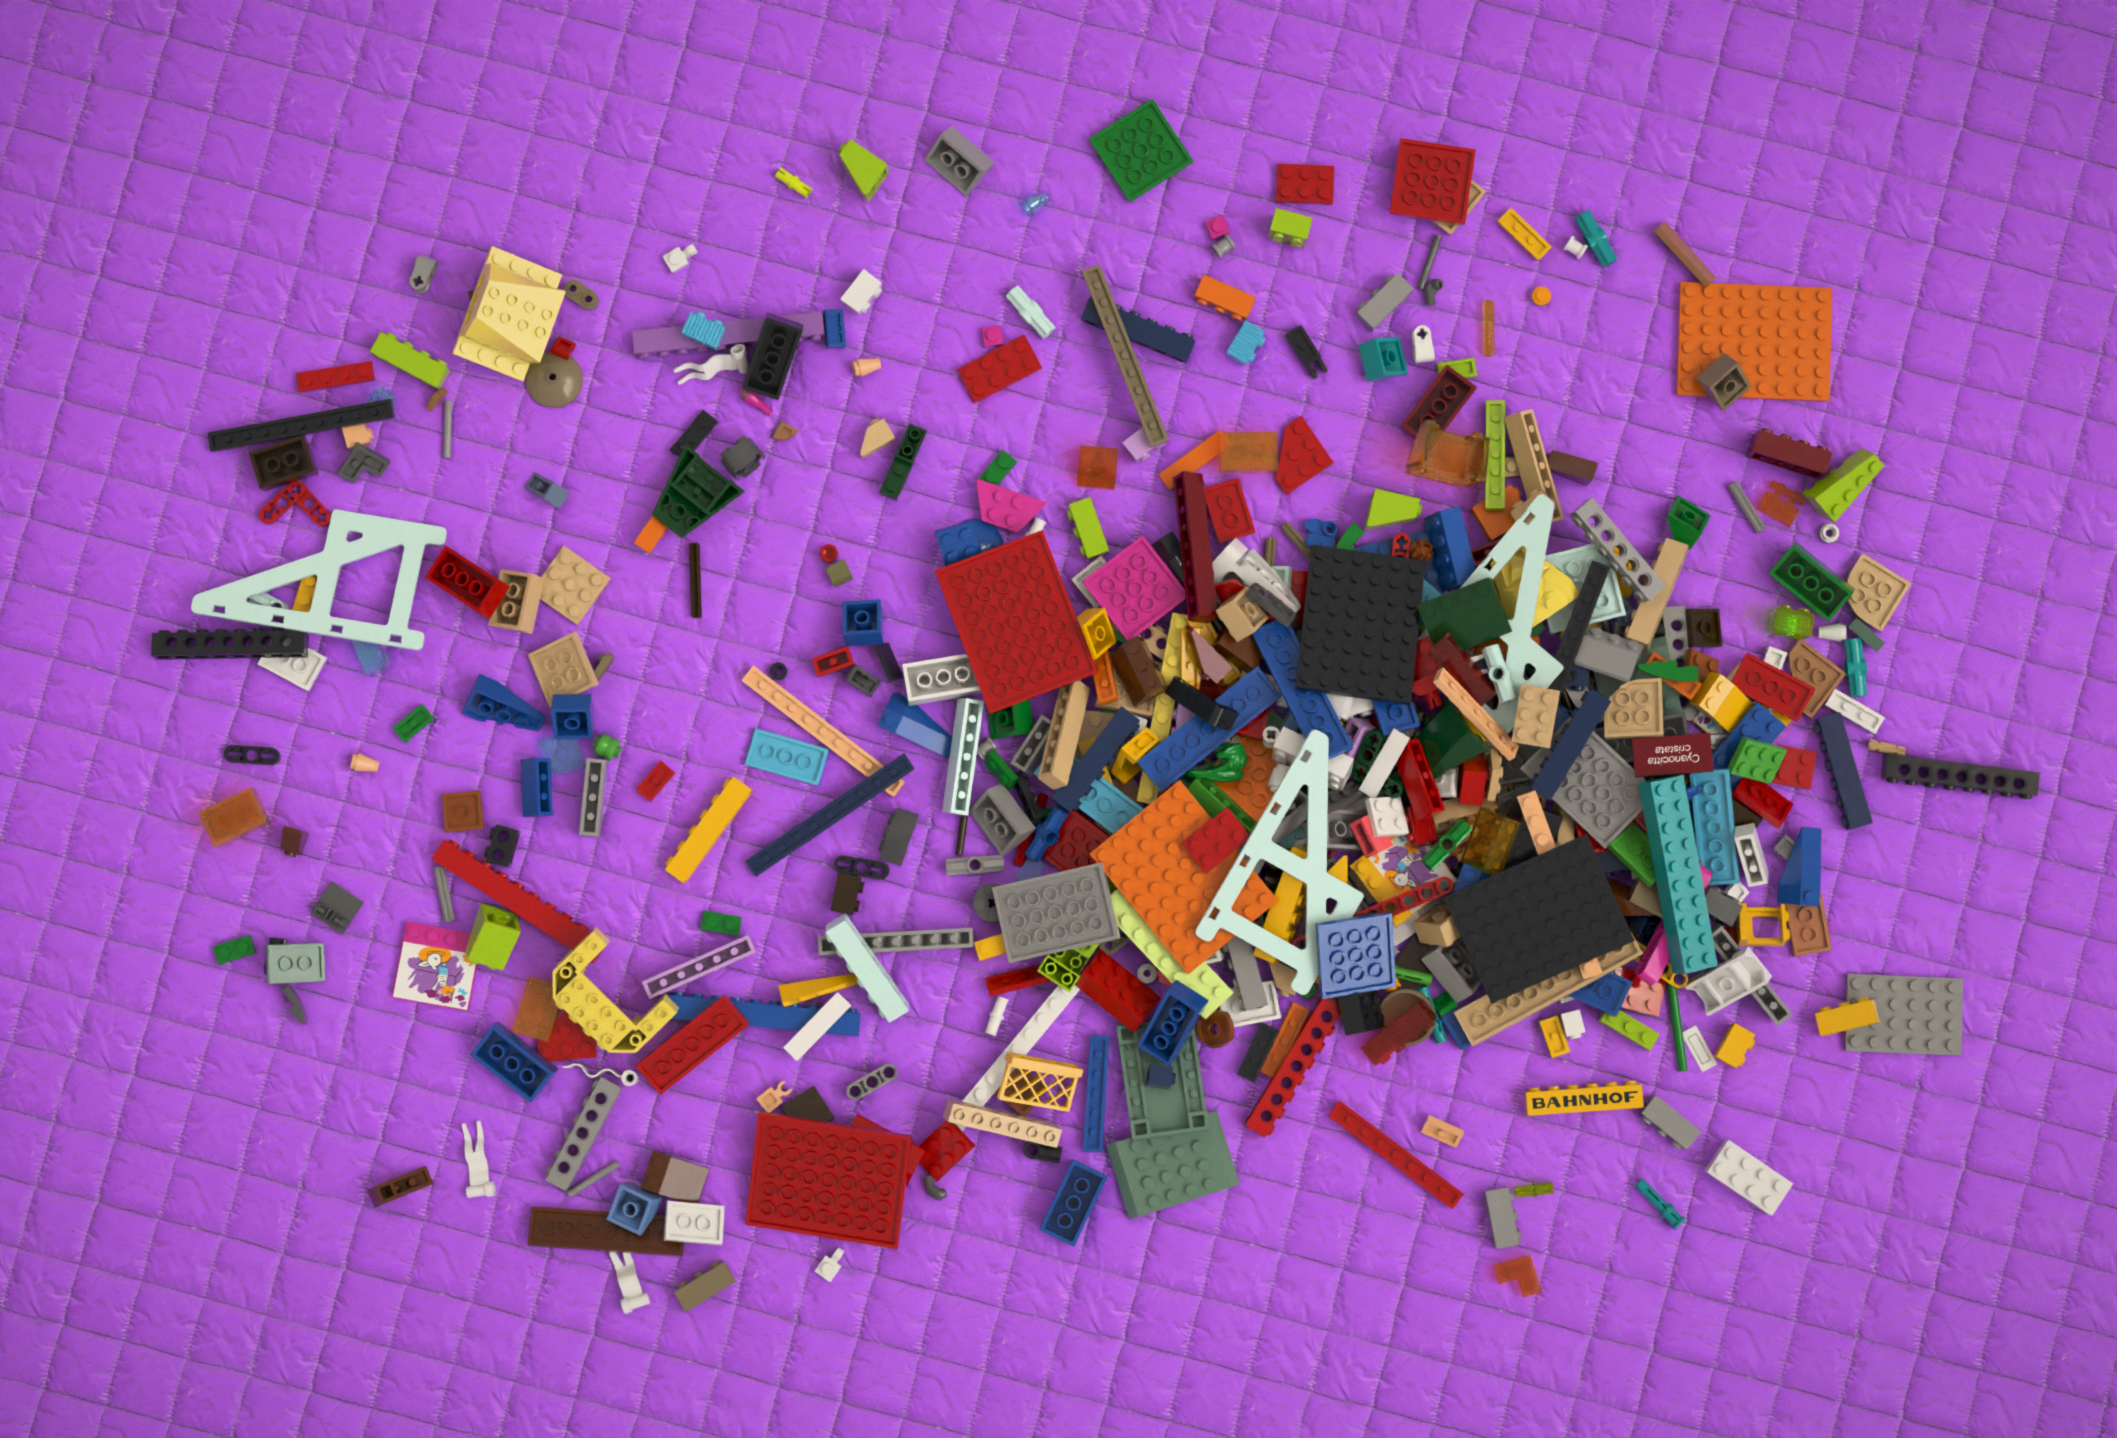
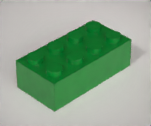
M1796 541L1792 543L1769 572L1773 578L1828 622L1852 596L1855 588Z

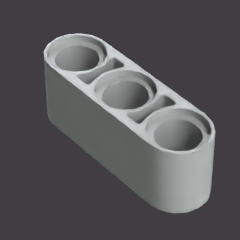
M885 1064L851 1083L846 1090L847 1096L852 1100H858L893 1081L898 1075L897 1067L893 1064ZM886 1067L894 1069L895 1073L892 1078L885 1077L884 1069ZM871 1076L876 1077L878 1081L877 1086L873 1088L867 1085V1079ZM858 1086L861 1093L858 1097H853L850 1094L851 1087Z

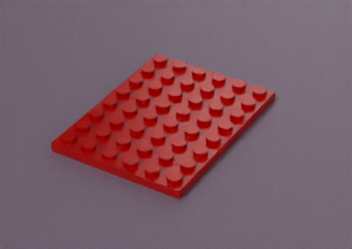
M1043 530L935 570L936 577L989 714L1098 674Z
M759 1111L745 1225L898 1249L912 1135Z

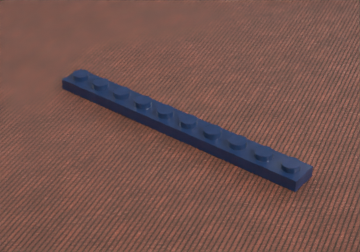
M903 753L745 862L755 877H757L915 770L914 766L906 754Z

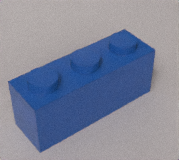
M550 758L520 760L523 817L553 816Z

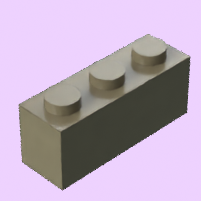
M718 1260L709 1266L711 1270L704 1273L702 1270L693 1276L695 1280L690 1283L684 1281L676 1286L678 1290L674 1294L685 1312L737 1281L726 1261L721 1263Z

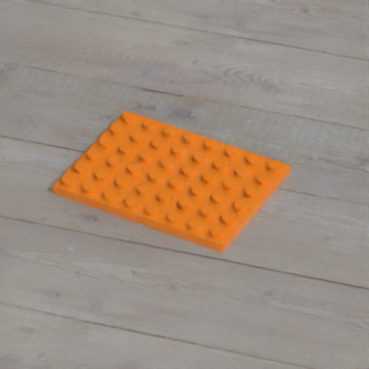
M1680 282L1676 396L1709 397L1702 390L1696 378L1725 353L1739 363L1751 385L1739 398L1829 402L1832 288L1710 283L1705 287L1702 283Z
M1179 780L1089 854L1096 863H1103L1104 871L1108 878L1183 970L1190 974L1236 936L1220 928L1211 941H1205L1195 934V929L1206 913L1239 852L1235 850L1207 874L1203 872L1181 843L1209 822L1211 817ZM1243 858L1239 865L1245 867L1247 864L1246 860ZM1253 870L1232 905L1231 910L1253 922L1278 900ZM1214 907L1209 917L1215 919L1219 909Z

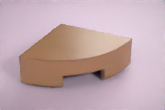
M441 388L435 392L427 403L426 409L432 412L445 398L448 391Z
M781 421L772 438L780 441L788 440L794 437L798 430Z

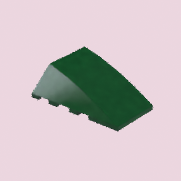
M685 444L652 515L682 539L745 491L732 480H727L702 460L698 453Z
M1448 697L1416 737V739L1420 740L1434 779L1445 774L1447 770L1459 767V764L1467 760L1471 761L1477 755L1490 751L1481 736L1471 731L1457 706L1450 702Z

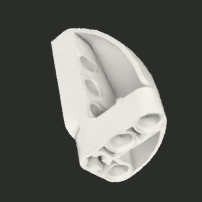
M1237 538L1212 562L1214 584L1233 578L1240 581V584L1250 588L1256 582L1266 590H1269L1278 599H1281L1295 613L1301 608L1299 601L1269 564L1254 549H1251L1246 554L1248 548ZM1216 593V602L1221 606L1222 604Z

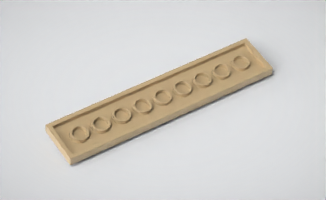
M1635 940L1597 957L1602 970L1601 974L1584 979L1579 966L1492 1004L1488 995H1485L1455 1011L1454 1014L1472 1047L1644 954Z

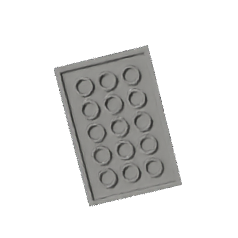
M1569 717L1553 733L1551 746L1555 740L1560 741L1563 736L1560 734L1565 724L1569 725L1573 718ZM1593 731L1552 799L1598 843L1606 848L1643 810L1638 783L1647 780L1643 777L1635 778L1634 768ZM1540 747L1520 769L1532 779L1535 773L1539 775L1542 770L1540 764L1545 756L1547 758L1550 757L1552 751L1550 748Z
M1102 862L992 887L1009 963L1120 938L1107 876Z
M1846 974L1845 1002H1849L1851 1005L1857 1003V999L1868 997L1869 1000H1874L1880 1023L1845 1031L1844 1051L1961 1056L1963 978Z

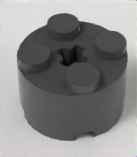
M745 436L740 437L736 441V445L731 449L727 448L721 453L723 457L721 463L737 481L740 480L739 476L742 475L745 478L753 473L761 465L759 463L761 458L763 460L766 458L754 441Z
M999 884L984 885L975 894L973 902L975 912L986 922H999L996 907H988V900L994 899L992 887L1001 886Z

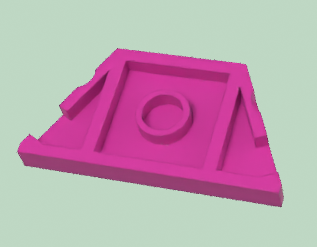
M979 479L975 481L980 518L983 522L1018 533L1046 505V502Z

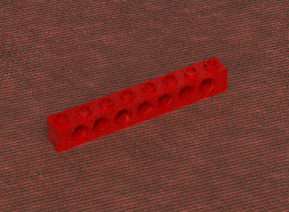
M1319 998L1302 1026L1297 1039L1294 1041L1293 1047L1283 1059L1279 1070L1275 1071L1273 1078L1270 1079L1243 1125L1264 1138L1266 1135H1271L1275 1128L1273 1125L1275 1120L1282 1117L1285 1112L1283 1107L1286 1102L1290 1103L1293 1099L1295 1087L1297 1085L1300 1086L1304 1081V1072L1306 1069H1311L1315 1062V1059H1313L1317 1052L1320 1053L1325 1046L1324 1039L1326 1036L1330 1037L1335 1029L1333 1024L1336 1019L1340 1020L1342 1018L1338 1000L1334 998ZM1324 1011L1330 1013V1019L1327 1022L1321 1019V1014ZM1315 1027L1320 1029V1036L1318 1038L1311 1036V1031ZM1304 1044L1310 1046V1052L1307 1055H1303L1301 1052V1047ZM1297 1060L1300 1062V1069L1293 1071L1291 1064ZM1284 1077H1288L1291 1081L1287 1088H1283L1281 1085V1080ZM1272 1095H1280L1281 1100L1278 1104L1271 1102ZM1265 1110H1268L1271 1114L1270 1119L1267 1121L1261 1119V1113Z

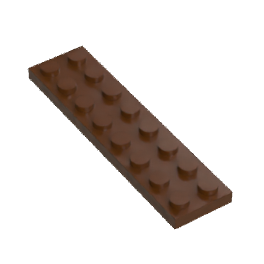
M531 1206L528 1246L683 1257L684 1242L664 1241L665 1216L655 1215L643 1234L638 1235L608 1221L609 1212Z

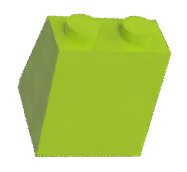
M850 139L848 143L844 142L839 149V152H841L839 154L840 160L862 198L868 203L889 174L888 164Z
M1375 489L1371 496L1364 531L1412 523L1421 514L1422 504H1419L1420 499Z
M481 903L465 950L467 960L473 964H482L490 969L503 971L521 933L517 914Z

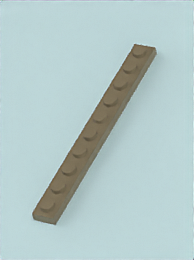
M1098 264L1082 270V275L1149 445L1152 448L1169 441L1101 266Z

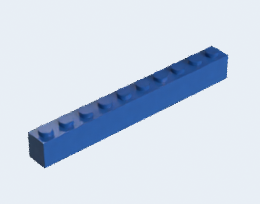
M673 991V995H668V997L679 1009L671 1019L692 1020L721 996L711 995V999L704 998V994L692 993V997H686L684 992ZM731 997L730 999L749 1021L748 1026L800 1031L820 1010L819 1005L808 1004L807 1008H801L800 1003L784 1007L780 1006L781 1002L769 1001V1004H761V1000L750 999V1003L742 1002V998ZM849 1008L825 1033L859 1036L861 1013H857V1009Z

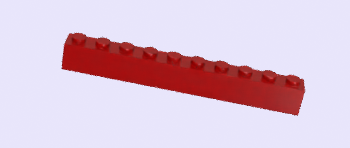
M452 839L449 842L443 840L431 858L572 950L590 933L588 932L589 927L581 922L578 925L572 922V916L564 911L562 914L555 911L557 908L555 905L548 901L546 904L539 900L541 897L533 891L530 893L524 891L523 888L525 886L516 880L514 883L507 880L508 875L500 870L498 872L493 871L491 864L485 860L479 862L475 859L476 855L468 849L465 852L459 849L460 844ZM603 950L591 961L592 963H596Z

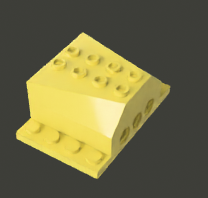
M491 246L452 354L523 382L529 365L541 362L566 293L564 290L557 289L562 274Z

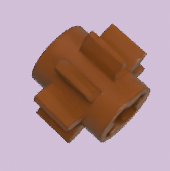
M1424 539L1420 540V542L1415 540L1409 549L1412 552L1411 558L1419 560V562L1423 560L1427 563L1434 554L1431 551L1433 548L1432 544Z

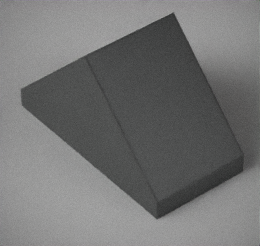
M857 664L853 665L845 678L846 683L869 697H872L881 682Z

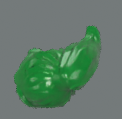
M1241 743L1220 745L1214 750L1218 752L1216 757L1218 759L1222 758L1217 766L1208 767L1205 770H1188L1186 775L1218 783L1238 781L1244 777L1243 768L1247 763L1245 747Z

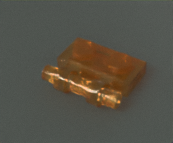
M1772 480L1769 487L1775 490L1774 493L1771 494L1766 491L1756 509L1790 527L1799 512V509L1793 507L1795 502L1803 505L1806 499L1800 496L1799 492H1793L1786 488L1785 484ZM1783 494L1790 498V500L1786 503L1778 498L1779 495Z

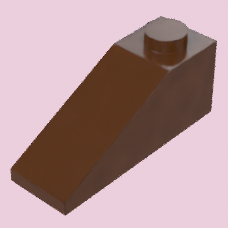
M424 1166L368 1189V1193L374 1208L432 1185L433 1181L427 1167Z

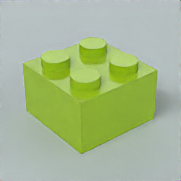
M1276 208L1268 237L1277 243H1282V241L1288 242L1290 246L1295 248L1305 247L1313 217Z

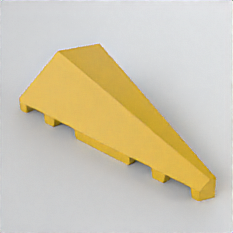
M853 973L778 985L783 1006L787 1007L857 985L858 982L857 976Z

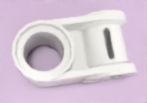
M1424 325L1418 326L1412 332L1414 362L1416 364L1434 361L1435 354L1430 329ZM1420 331L1422 334L1426 335L1423 337V339H1421L1420 336H1417V334Z

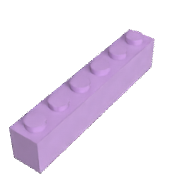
M746 935L644 980L642 983L649 999L652 1000L758 952L751 936Z

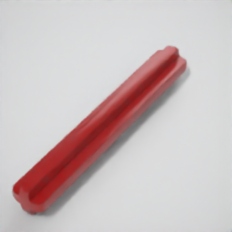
M1039 793L1037 805L1044 810L1048 801V795ZM1035 830L1020 844L1014 864L1024 865L1027 857L1025 852L1033 841Z

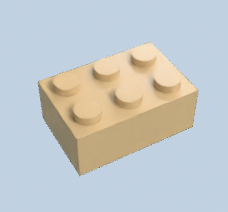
M500 569L498 579L510 586V588L489 619L488 625L501 630L532 634L544 578L530 573Z
M1521 684L1511 742L1545 748L1551 747L1560 696L1559 690Z

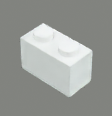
M863 269L841 297V303L859 316L862 312L865 314L871 306V300L878 298L883 291L881 289L882 282Z

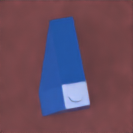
M480 673L462 710V714L478 721L486 722V720L497 721V724L500 725L509 723L514 724L517 728L534 731L540 730L546 718L545 715L498 681Z
M894 692L877 726L949 758L952 737L918 705L909 706L906 697Z
M1801 827L1789 860H1787L1784 872L1779 879L1776 902L1819 907L1821 828Z

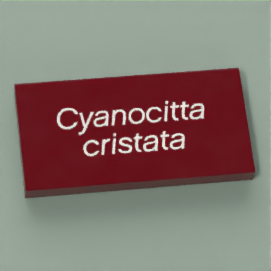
M1710 733L1632 739L1635 778L1710 773L1714 771Z

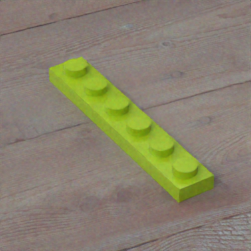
M1486 400V511H1505V400Z

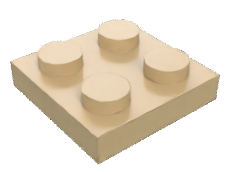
M1490 747L1488 754L1490 779L1489 782H1486L1485 786L1487 787V801H1495L1496 794L1500 793L1499 778L1503 777V767H1501L1502 756L1498 755L1496 747Z

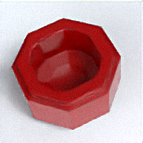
M831 544L822 546L819 552L822 561L829 564L836 561L839 555L836 547Z

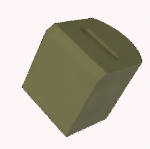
M844 559L826 568L834 588L853 580V576Z

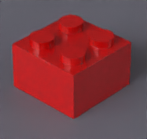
M1484 753L1477 755L1471 761L1467 760L1459 764L1457 781L1459 804L1482 806L1483 798H1487V787H1485V784L1489 782L1490 770H1488V760H1485Z

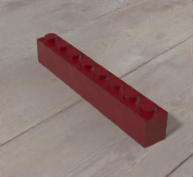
M1182 471L1173 477L1188 621L1209 623L1218 617V613L1215 611L1218 607L1203 475Z

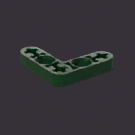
M1373 729L1367 733L1352 768V776L1361 783H1363L1378 757L1384 743L1385 736H1383L1380 729ZM1376 734L1378 741L1373 746H1370L1374 740L1372 736ZM1365 750L1372 752L1373 758L1371 760L1365 758ZM1360 768H1363V772L1365 773L1362 776L1360 775ZM1389 775L1379 792L1391 798H1398L1404 793L1405 787L1401 780ZM1394 785H1397V789L1399 790L1396 793L1394 792Z

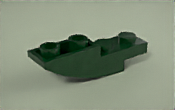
M909 423L893 463L879 491L880 495L894 501L898 500L918 456L927 430Z

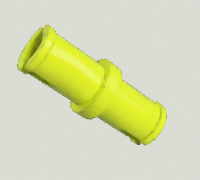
M782 167L775 175L776 179L788 185L790 190H795L804 198H808L813 190L812 187L800 181L797 175L793 176Z

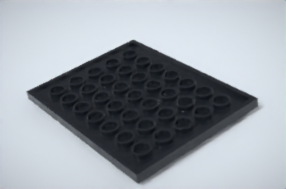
M1311 545L1295 689L1410 705L1420 621L1417 605L1422 602L1426 561L1421 560L1419 562L1416 559Z
M1587 834L1443 897L1491 1004L1635 941Z

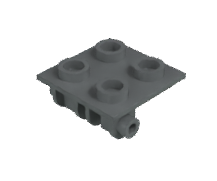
M1523 781L1512 785V789L1510 786L1507 787V790L1505 788L1500 789V793L1496 794L1495 799L1498 800L1499 823L1521 815L1522 810L1517 796L1533 791L1530 789L1532 784Z
M331 882L318 903L316 902L313 905V910L310 914L343 935L364 902L336 883Z

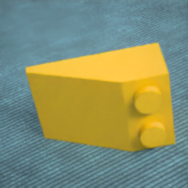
M1715 672L1709 673L1700 689L1689 702L1728 734L1753 705L1732 682Z

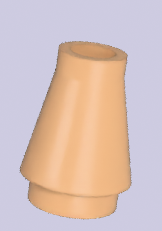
M879 358L856 359V361H853L855 377H863L881 369Z
M353 753L350 768L355 769L354 771L377 772L380 761L361 753Z

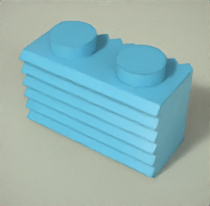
M696 311L695 314L689 313L681 334L717 351L726 328L721 321L716 319L710 321L706 319L705 314Z
M1245 320L1228 348L1226 356L1243 366H1246L1247 363L1251 364L1256 356L1254 353L1257 346L1261 348L1266 340L1264 337L1265 331Z

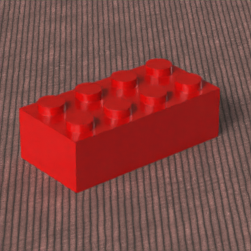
M446 545L425 576L426 579L488 619L491 618L510 586Z
M1103 950L1098 952L1075 983V986L1132 1032L1138 1028L1161 999L1160 996Z

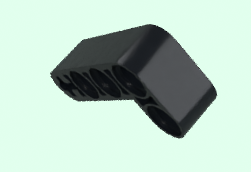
M1177 676L1173 677L1165 692L1166 695L1207 723L1221 729L1230 731L1239 715L1236 710L1219 704Z

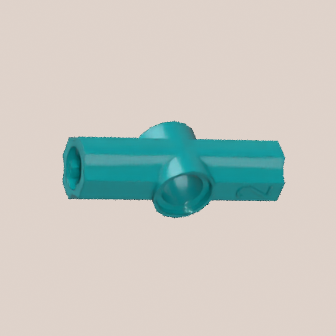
M1590 210L1577 216L1575 221L1584 235V241L1588 248L1594 252L1602 268L1617 261V257L1608 243L1609 240L1605 231L1598 226Z
M1858 638L1844 640L1846 656L1844 670L1846 677H1848L1850 697L1867 696L1865 677L1867 675L1866 660L1863 659L1862 640Z

